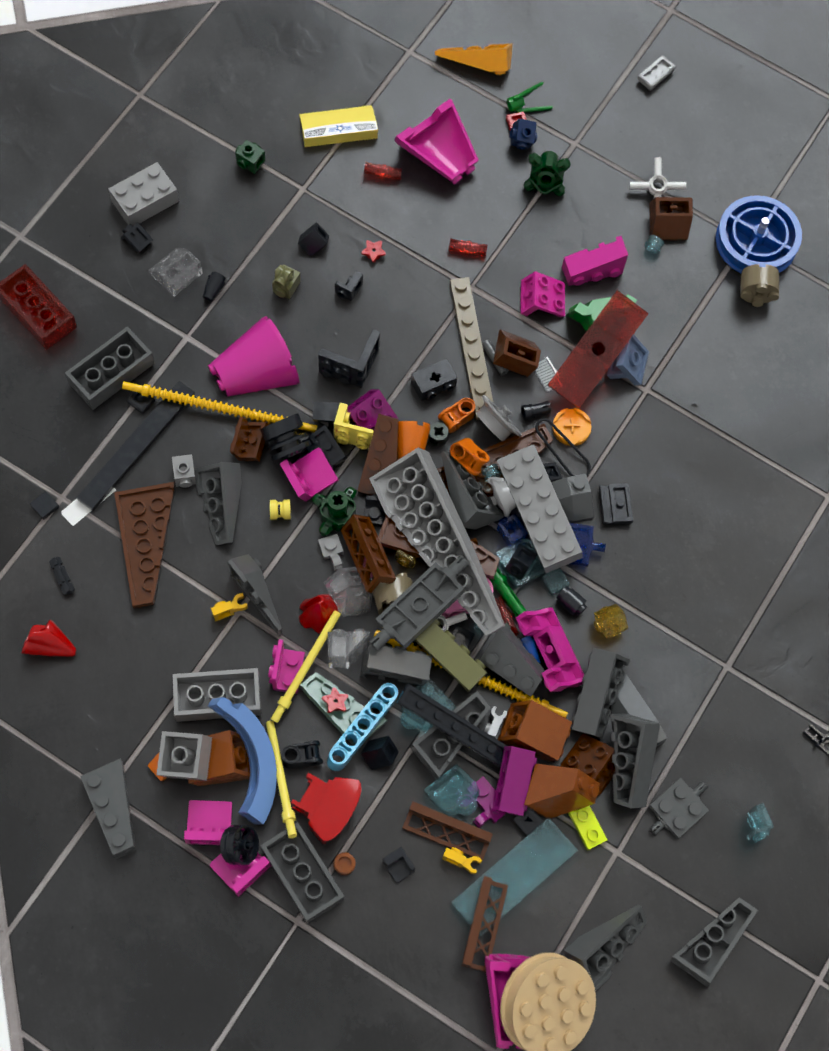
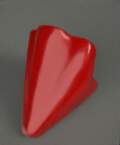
M320 594L305 599L300 605V610L303 613L299 616V621L304 628H312L320 634L333 611L336 610L340 613V607L337 601L329 594Z
M48 620L47 625H34L30 629L21 653L41 656H74L76 647L52 620Z

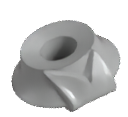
M490 477L487 481L493 489L494 496L490 497L493 505L498 504L500 509L503 510L505 517L508 518L511 511L516 507L511 492L504 478Z

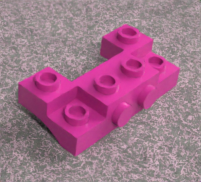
M545 608L537 611H525L515 617L521 633L524 636L534 637L548 667L541 674L544 678V684L549 691L559 692L568 687L582 685L584 673L554 609Z

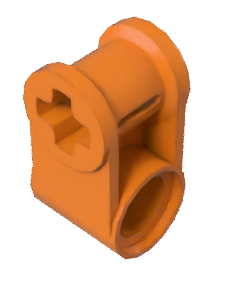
M463 398L451 407L444 409L437 418L444 422L448 427L449 433H453L474 418L475 402L470 398ZM467 407L470 408L471 411L464 412L462 409Z
M463 438L450 447L451 456L467 472L475 476L481 473L483 465L490 460L489 455L470 438Z

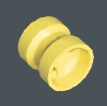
M284 499L282 502L270 500V520H277L278 518H283L284 520L291 519L290 499ZM278 505H280V515L278 513Z

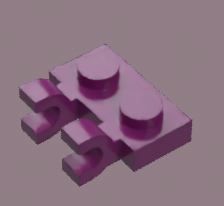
M484 776L467 789L466 792L470 796L461 801L459 805L464 812L475 803L483 810V813L478 815L473 821L477 828L483 826L488 820L495 824L507 814L492 810L496 790Z

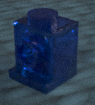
M516 514L508 518L504 516L499 520L497 530L506 542L508 549L526 541L528 533Z

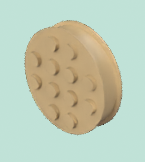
M540 953L526 959L511 974L502 994L500 1014L506 1035L516 1046L526 1051H571L585 1037L594 1017L596 993L593 981L583 966L557 953Z

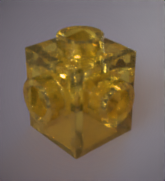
M617 604L603 607L601 610L594 612L596 620L594 621V627L598 633L601 632L606 638L614 637L618 633L629 629L625 612Z

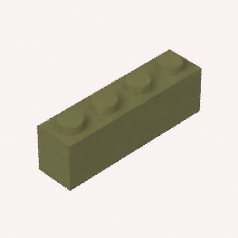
M436 619L414 641L469 692L487 673L484 670L486 666L479 659L474 661L469 656L471 652L463 644L459 646L454 641L456 638L450 631L446 630L444 632L439 627L441 623Z

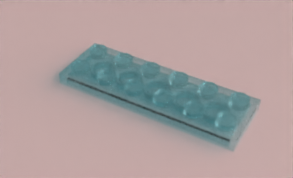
M548 818L452 901L451 904L471 926L482 879L484 876L493 878L492 881L508 885L501 914L502 918L578 850L553 821ZM491 886L489 891L491 900L494 902L501 898L502 889ZM499 902L495 904L497 910H498ZM492 906L484 912V918L487 923L496 919V913ZM487 928L479 932V937L488 931Z

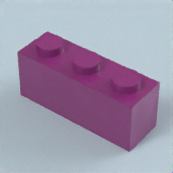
M505 746L492 810L517 816H523L524 812H526L528 807L524 803L531 781V773L537 761L535 751Z

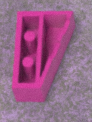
M622 236L615 237L617 241L607 245L602 242L598 244L599 248L588 251L584 249L564 257L562 269L568 286H579L585 282H596L606 277L614 278L621 275L628 257Z

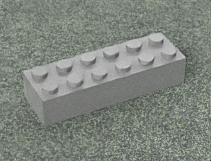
M530 445L498 459V466L545 573L583 558L582 550L535 445Z

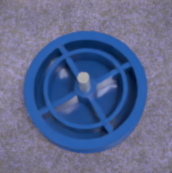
M747 196L733 202L724 211L716 230V246L719 254L732 269L741 274L744 268L754 264H759V267H766V265L774 266L778 269L779 273L784 271L792 263L802 241L801 226L793 211L782 202L766 196Z

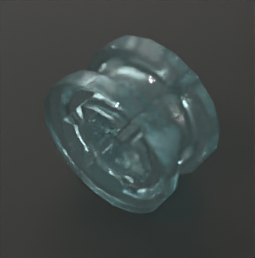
M650 235L648 241L645 242V248L654 254H658L664 245L662 239L655 235Z
M492 464L481 471L482 475L486 476V482H488L487 480L490 477L501 476L502 473L500 470H497V464Z

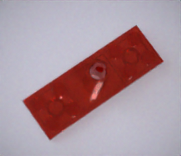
M617 290L547 386L579 409L649 313ZM592 347L598 350V356L592 352Z

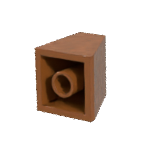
M533 700L511 703L497 740L507 746L535 751V757L547 762L558 761L564 752L563 746L571 733L572 721Z
M231 730L208 735L212 737L207 781L187 780L189 784L205 786L250 779L249 758L240 735Z
M535 764L524 805L541 816L551 819L595 804L596 797L599 794L600 783L580 769Z

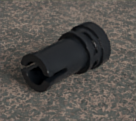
M550 402L522 405L521 414L523 419L526 421L538 415L551 413L552 409L548 407Z

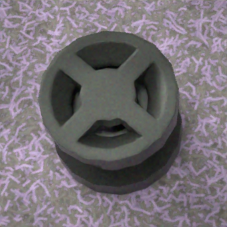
M440 422L432 424L428 437L429 442L433 446H443L448 439V427Z

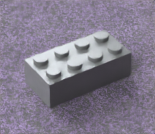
M258 668L173 674L174 716L176 722L222 719V716L208 707L212 699L221 697L230 700L232 705L243 703L255 716H261Z

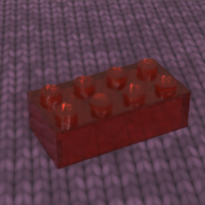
M26 264L0 282V300L46 350L77 328L74 316Z

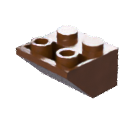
M655 197L649 203L650 239L688 240L693 218L692 198Z
M500 329L493 364L528 377L538 368L541 350L535 342Z

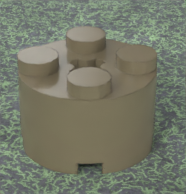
M759 264L744 268L740 277L741 298L752 303L755 307L778 300V269L771 265L759 267Z
M407 573L397 574L395 576L396 580L393 583L380 582L372 593L379 615L413 584L412 579L407 576Z

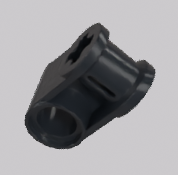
M308 741L284 747L281 756L282 764L287 768L322 764L323 759L320 758L319 753L320 741ZM292 752L295 753L297 758L289 761L285 758V755Z

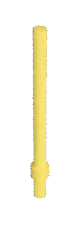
M333 611L285 695L280 697L277 702L279 705L271 717L272 721L278 723L284 711L289 709L292 704L291 699L341 616V613L338 611Z
M267 721V733L276 761V777L283 808L281 813L283 823L286 824L288 838H295L297 836L294 823L296 817L294 810L291 808L274 721Z

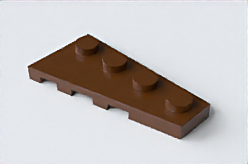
M379 413L357 491L369 495L376 494L369 478L398 460L399 419Z

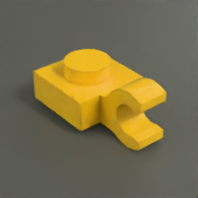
M243 593L237 594L232 602L221 601L211 608L215 622L234 615V612L243 611L248 608L247 603L238 604V601L244 598Z
M454 847L451 849L446 848L442 857L443 860L464 868L471 874H476L477 870L471 867V863L477 862L480 864L482 860L479 857L466 858L463 855V851Z

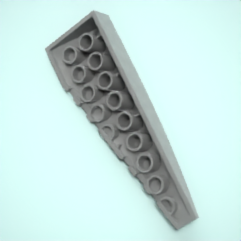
M418 447L370 477L369 479L384 512L396 524L395 526L403 532L409 543L416 548L429 567L435 562L443 568L448 567L459 555H462V559L465 558L469 562V566L456 576L458 583L465 588V592L458 598V602L467 610L470 617L483 633L489 636L505 627L474 547L429 452Z

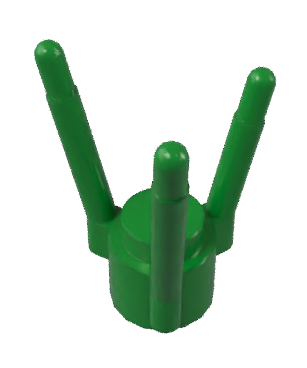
M543 82L530 87L518 95L507 98L506 103L510 112L516 111L518 113L524 111L525 113L552 109V106L522 109V106H525L523 96L542 86Z

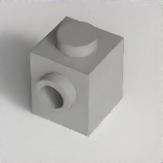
M192 454L172 457L176 487L187 488L196 484Z

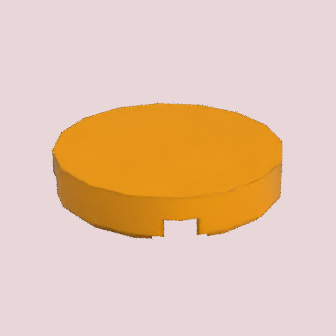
M563 409L557 413L553 420V424L575 446L581 445L590 436L591 420L580 409ZM552 427L553 434L557 438V440L565 445H569V443Z

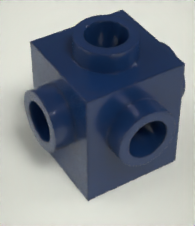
M520 118L514 122L509 133L511 145L517 146V149L526 150L535 144L537 140V122Z

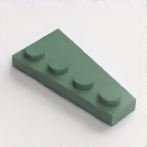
M315 672L301 683L299 688L343 735L365 706L355 701V698L348 694L349 697L344 702L345 712L339 710L328 713L327 703L321 698L330 695L333 687L340 694L345 693ZM385 718L380 721L369 737L387 723ZM358 724L360 729H368L366 725ZM348 739L351 745L354 746L355 742Z

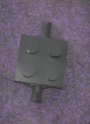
M679 778L649 805V808L655 813L658 820L649 828L650 831H653L652 834L656 835L665 828L678 839L709 811L699 797L707 789L706 785L703 786L705 783L701 781L692 789L682 778Z

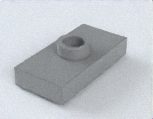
M662 55L644 70L637 80L651 91L671 74L676 66Z

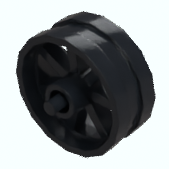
M231 825L225 829L220 841V851L227 863L231 865H249L256 858L259 850V838L253 827L249 825Z

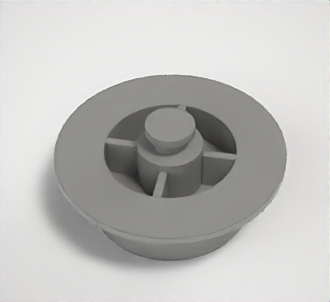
M483 394L484 405L476 412L481 421L501 441H504L510 434L521 436L520 431L507 416L508 414L511 415L512 412L505 405L501 410Z

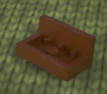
M240 417L235 428L230 453L239 461H260L265 444L260 429L268 426L266 422H248L244 417Z

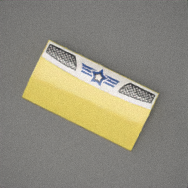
M372 105L299 114L305 147L378 138V128Z

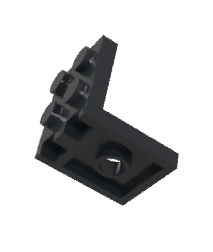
M372 330L358 362L321 348L318 354L319 372L325 377H333L339 379L344 384H352L362 388L380 350V331Z

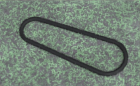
M546 418L538 420L535 425L537 434L570 476H574L538 430L540 422H548L586 461L588 465L586 475L588 476L591 470L588 459L552 421Z

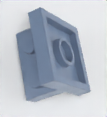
M631 331L624 332L623 340L614 343L607 376L610 379L628 378L634 385H641L649 351Z

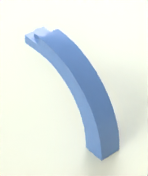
M224 697L212 699L208 707L235 728L245 745L249 758V787L238 813L253 824H264L273 804L277 782L276 761L270 739L258 718L243 703L232 705V702Z

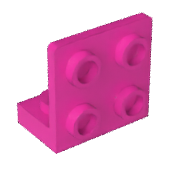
M536 271L521 280L522 315L528 316L540 309L559 317L565 316L564 282Z
M319 447L293 464L287 459L280 463L296 494L305 502L313 498L316 493L324 491L339 480L322 449Z
M279 639L278 645L273 647L272 657L274 665H270L268 678H270L269 683H272L274 691L286 692L304 662L305 652L284 649L283 640Z
M190 800L187 831L184 832L185 843L220 845L222 834L226 828L231 826L232 802Z
M259 853L249 865H231L223 859L222 854L210 863V867L238 897L271 867L270 862Z

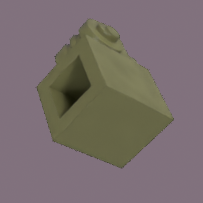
M284 264L277 267L275 279L272 282L273 292L279 297L290 299L301 282L300 272Z

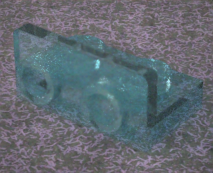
M764 803L754 806L748 812L749 816L747 817L750 827L755 830L745 838L747 841L753 839L754 843L765 839L766 836L770 835L769 831L774 828Z

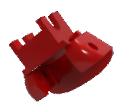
M308 773L306 778L308 779L307 783L310 785L300 802L292 799L291 805L293 810L310 820L308 823L309 829L325 845L327 841L334 839L344 829L353 815L360 799L361 783L357 779L335 777L333 780L329 779L326 783Z

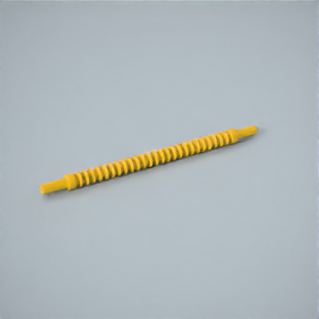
M125 381L122 384V389L141 393L142 396L148 397L151 395V398L156 396L157 399L161 397L163 401L165 399H168V402L173 400V403L178 401L179 404L184 403L185 406L190 404V407L195 405L198 408L200 406L201 409L207 408V411L212 409V412L217 410L220 413L222 411L223 414L229 413V416L232 414L235 417L237 415L240 417L244 416L246 420L248 418H251V421L256 419L257 422L261 420L262 422H268V425L284 419L283 415L278 417V414L273 416L272 413L267 414L266 411L261 413V410L256 412L255 409L251 411L250 408L245 409L244 406L242 408H239V405L234 407L233 404L229 406L228 403L222 404V401L220 403H217V400L212 402L211 399L206 400L205 397L200 399V396L195 398V395H192L190 397L189 394L184 395L183 392L181 394H178V391L173 393L172 390L168 392L167 389L161 390V387L156 389V386H153L151 388V385L148 384L138 385ZM302 422L303 426L299 428L300 430L314 433L317 431L318 426Z
M376 630L374 637L380 632L379 630ZM392 638L387 642L392 645V648L401 646ZM413 642L406 648V651L426 652L423 648H419V645L414 646ZM432 658V662L434 663V666L439 665V664ZM484 676L478 682V685L483 684L484 688L488 686L489 690L495 689L494 692L500 691V695L504 693L506 697L511 696L512 700L516 698L517 702L519 700H533L560 716L567 717L568 712L550 705L549 701L545 699L541 701L539 697L537 699L534 698V695L530 697L524 694L522 690L518 691L517 687L513 689L512 685L508 687L506 686L507 683L501 684V680L496 682L495 678L490 679V676Z

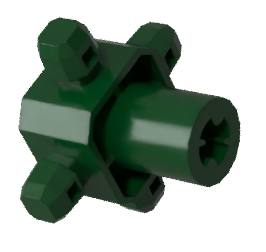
M552 151L544 152L541 157L537 153L529 155L528 160L532 167L530 178L524 182V188L527 191L537 189L542 194H548L553 191L555 195L562 196L565 193V187L562 184L564 172L570 168V161L567 158L558 160V155Z
M348 487L344 492H330L327 498L319 493L314 495L312 502L320 508L322 524L319 533L327 537L333 529L341 532V529L351 516L356 514V504L354 501L357 493L356 489Z

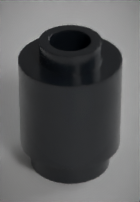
M568 586L556 597L559 600V604L573 616L576 614L581 615L587 608L585 605L587 600Z

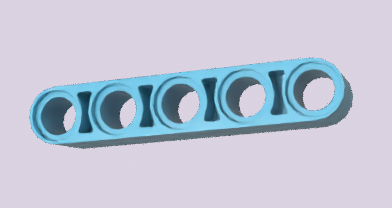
M385 683L379 688L330 750L327 765L331 770L341 771L348 764L394 705L398 696V689L394 684ZM383 693H389L392 698L384 697ZM376 708L380 713L374 714L370 709ZM358 724H364L368 729L362 730L358 727ZM345 740H352L355 742V745L349 746ZM335 755L340 756L343 761L336 762L332 757Z

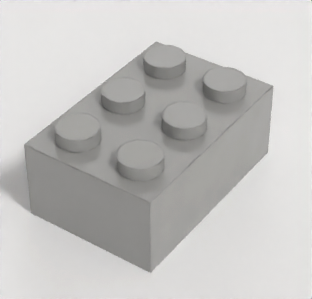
M158 162L108 188L112 203L127 224L132 226L179 202L177 188Z

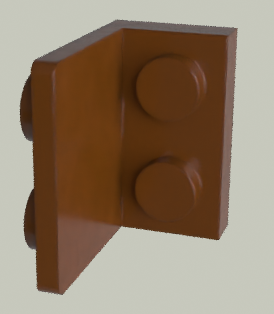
M582 734L560 764V767L576 768L600 783L599 795H601L612 779L613 774H615V764L612 763V754H615L613 747L586 734Z

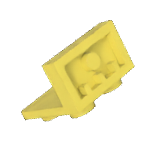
M340 403L334 421V438L343 445L352 444L356 445L359 449H369L374 430L350 424L351 413L348 412V404Z

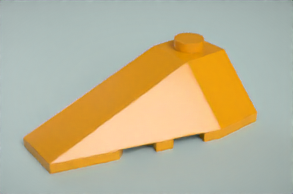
M490 44L484 47V49H481L480 46L467 47V50H463V47L441 48L435 51V55L501 75L506 74V71L511 67L512 44Z

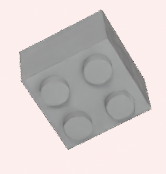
M162 731L156 775L166 778L207 781L212 737L203 734Z

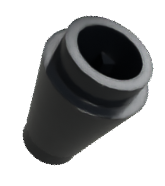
M213 271L211 275H208L202 297L213 302L225 286L226 278L222 274Z

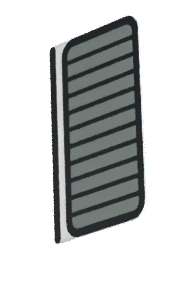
M549 356L539 360L538 368L534 372L546 392L565 385Z

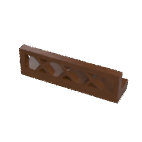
M353 514L341 529V532L366 592L372 593L380 582L390 584L396 580V577L370 517ZM351 528H353L352 537L349 533ZM357 542L360 544L359 552H357ZM364 556L366 558L365 568L363 566ZM372 572L374 579L370 583V574Z
M413 801L402 828L405 831L447 848H457L469 857L477 856L482 861L493 836L490 832ZM412 815L421 818L424 826L418 829L408 826ZM433 825L441 826L444 834L438 837L432 836L429 827ZM454 833L461 834L464 842L454 845L451 843L449 835ZM474 841L483 843L484 846L481 854L472 852L469 843Z
M484 876L482 879L461 965L485 973V964L484 966L473 964V957L480 950H482L485 956L492 954L508 885L492 881L493 878ZM491 886L502 889L501 898L494 902L489 896ZM499 902V906H498V910H497L495 904ZM492 906L496 913V919L487 923L484 918V912ZM492 924H494L493 931L489 927ZM487 928L491 939L482 946L478 939L479 932ZM489 945L488 952H486L484 948Z

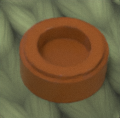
M343 852L335 857L334 868L338 874L349 875L354 871L356 863L350 853Z

